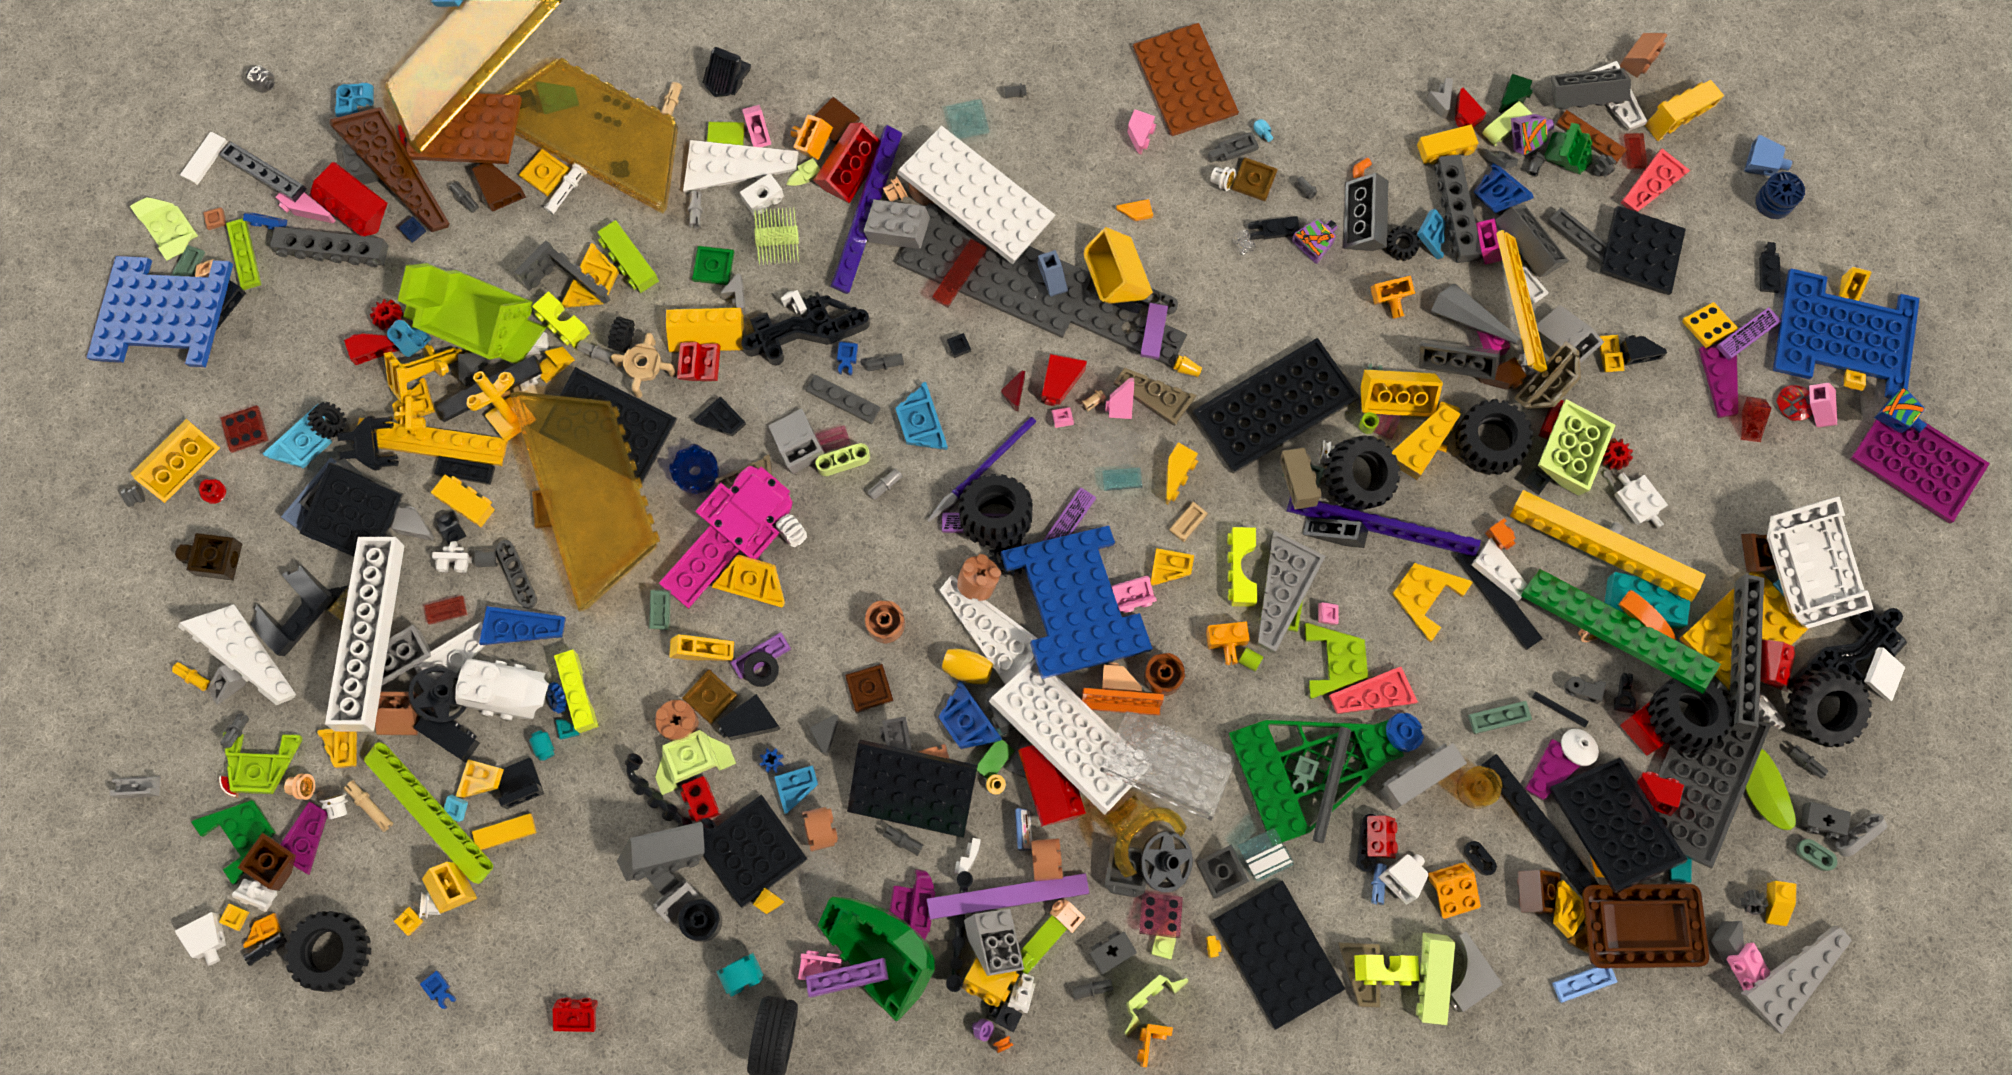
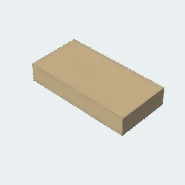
M1192 502L1169 531L1182 542H1185L1208 513L1195 502Z

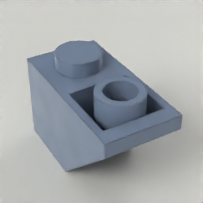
M1056 250L1039 255L1038 267L1050 297L1068 292L1063 268Z

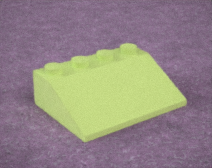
M1567 399L1564 400L1538 466L1560 486L1578 496L1590 491L1616 425Z

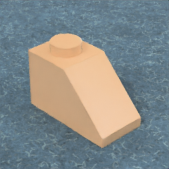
M1113 662L1103 666L1102 689L1142 692V686L1124 666H1119L1118 663Z

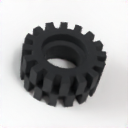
M1403 225L1402 228L1400 226H1397L1396 229L1393 228L1387 237V247H1385L1388 249L1387 253H1391L1392 258L1397 257L1396 260L1398 261L1400 258H1402V261H1406L1407 258L1409 260L1412 259L1421 244L1420 238L1416 236L1417 231L1414 230L1412 232V227L1406 229L1407 225ZM1405 238L1410 246L1407 249L1397 246L1396 240Z
M619 316L614 319V324L612 323V328L609 331L610 335L608 336V347L610 349L626 353L632 342V337H634L635 323L633 320Z
M322 402L308 414L307 420L310 421L308 425L313 426L311 430H316L317 436L322 434L321 438L327 437V439L336 437L337 433H340L347 424L345 423L347 419L343 418L344 412L340 413L341 409L339 407L336 409L335 404L330 406V402ZM323 416H325L326 418H328V419L330 420V422H331L332 425L328 424V423L323 419Z

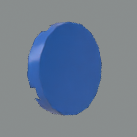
M1398 713L1388 720L1386 725L1388 740L1399 751H1414L1422 744L1424 739L1421 723L1413 715Z

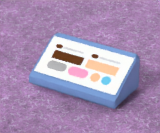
M1017 808L1015 810L1018 850H1032L1030 810Z

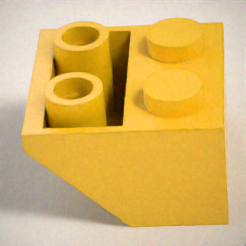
M445 862L428 869L422 878L440 914L477 899L466 875L454 862Z

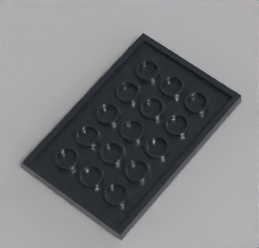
M575 367L539 434L642 485L673 429L677 418Z
M860 739L857 747L847 812L964 838L978 765Z
M1617 758L1550 787L1551 794L1614 894L1686 863L1688 860L1621 758Z
M1283 880L1213 919L1215 926L1274 1030L1346 990Z

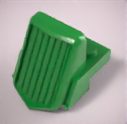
M1571 123L1566 133L1554 132L1545 152V160L1581 175L1593 163L1591 149L1593 142L1590 134L1582 133L1579 124Z

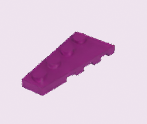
M1711 345L1707 348L1704 346L1700 347L1699 352L1717 417L1737 415V355L1728 361L1717 349V345Z

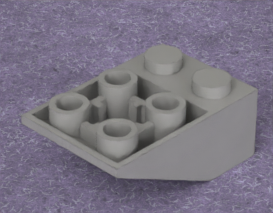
M1561 305L1557 306L1537 324L1539 336L1553 353L1567 341L1579 351L1580 363L1604 343L1593 328Z
M802 408L769 425L779 451L793 474L814 464L819 456L825 454Z
M1010 909L974 914L964 920L968 941L987 976L1024 970Z

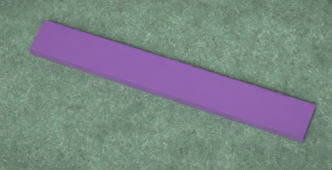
M1085 873L1066 876L1063 879L1028 882L928 898L926 900L929 919L932 920L1089 894V888Z

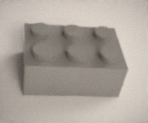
M873 200L864 233L870 243L921 249L930 216L925 206Z

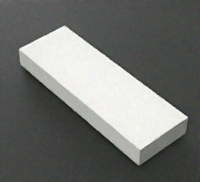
M210 132L180 176L198 185L228 141Z

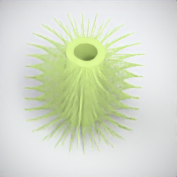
M770 208L771 227H769L768 212L766 209L767 227H765V218L762 209L763 228H761L760 212L758 214V228L755 211L754 213L756 228H754L755 243L758 250L759 265V247H761L764 265L763 246H765L767 265V246H769L771 264V246H773L774 261H776L775 246H777L779 262L778 245H781L782 263V245H785L786 263V245H788L791 263V244L793 247V257L795 263L794 244H796L797 248V258L799 244L798 227L796 225L795 211V225L792 226L790 210L791 226H788V217L786 209L787 226H784V216L782 208L783 226H781L778 208L779 227H777L774 209L775 227H773L772 213Z

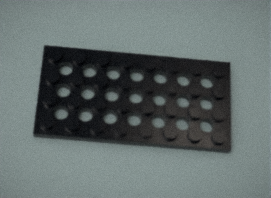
M1316 338L1196 408L1192 414L1234 474L1356 402L1360 397L1323 344ZM1314 359L1317 365L1314 367L1309 366L1307 360ZM1298 368L1302 374L1296 376L1292 373V369ZM1318 375H1326L1327 381H1320ZM1283 377L1286 380V384H1278L1276 378ZM1309 383L1312 389L1306 391L1302 388V384ZM1263 386L1269 387L1271 392L1269 394H1264L1261 392L1260 388ZM1335 389L1338 395L1335 397L1330 396L1328 390ZM1293 392L1296 394V399L1290 400L1286 394ZM1251 395L1254 397L1255 402L1248 403L1245 397ZM1319 398L1322 400V405L1316 406L1312 400ZM1273 401L1279 402L1280 405H1281V408H1279V409H1274V408H1272L1271 402H1273ZM1233 404L1237 405L1239 407V411L1232 412L1230 411L1229 406ZM1297 408H1305L1307 414L1300 415L1297 412ZM1261 410L1265 413V417L1258 418L1255 412ZM1221 414L1224 420L1221 422L1215 421L1213 416ZM1287 416L1291 419V423L1284 424L1281 418ZM1241 420H1247L1250 426L1244 428L1240 425L1239 422ZM1271 425L1276 429V432L1270 434L1266 431V427ZM1231 429L1234 435L1227 437L1224 434V430ZM1257 435L1260 441L1253 443L1250 440V436ZM1241 444L1244 447V451L1237 452L1234 446Z

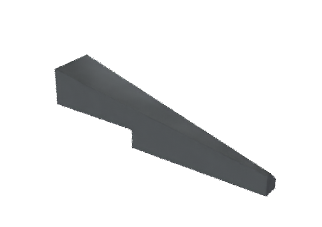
M1453 283L1439 293L1431 309L1433 313L1440 317L1466 325L1479 332L1519 345L1521 342L1518 336L1457 284Z

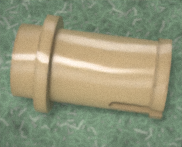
M1096 390L1095 394L1082 401V404L1087 412H1089L1098 404L1105 403L1104 401L1107 398L1102 390Z

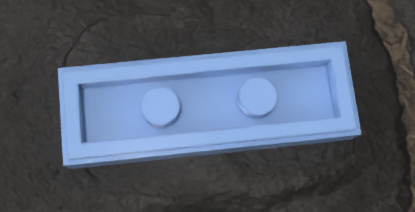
M1594 967L1553 982L1552 985L1559 1002L1562 1003L1618 981L1612 969Z

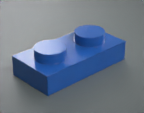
M253 212L244 213L243 221L250 222L252 226L261 227L262 225H267L268 229L274 230L275 227H286L287 219Z

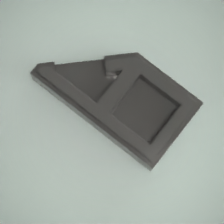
M1481 149L1480 156L1504 169L1517 166L1518 159L1506 152L1497 151L1496 154L1487 149Z

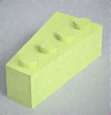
M1423 933L1420 964L1421 979L1418 985L1420 1000L1416 1005V1015L1424 1023L1447 1025L1455 942L1447 935Z

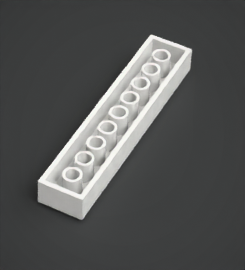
M358 537L325 721V725L334 731L374 732L404 552V545L396 537Z

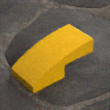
M1618 335L1599 336L1604 341L1599 347L1604 372L1624 371L1623 352H1620Z

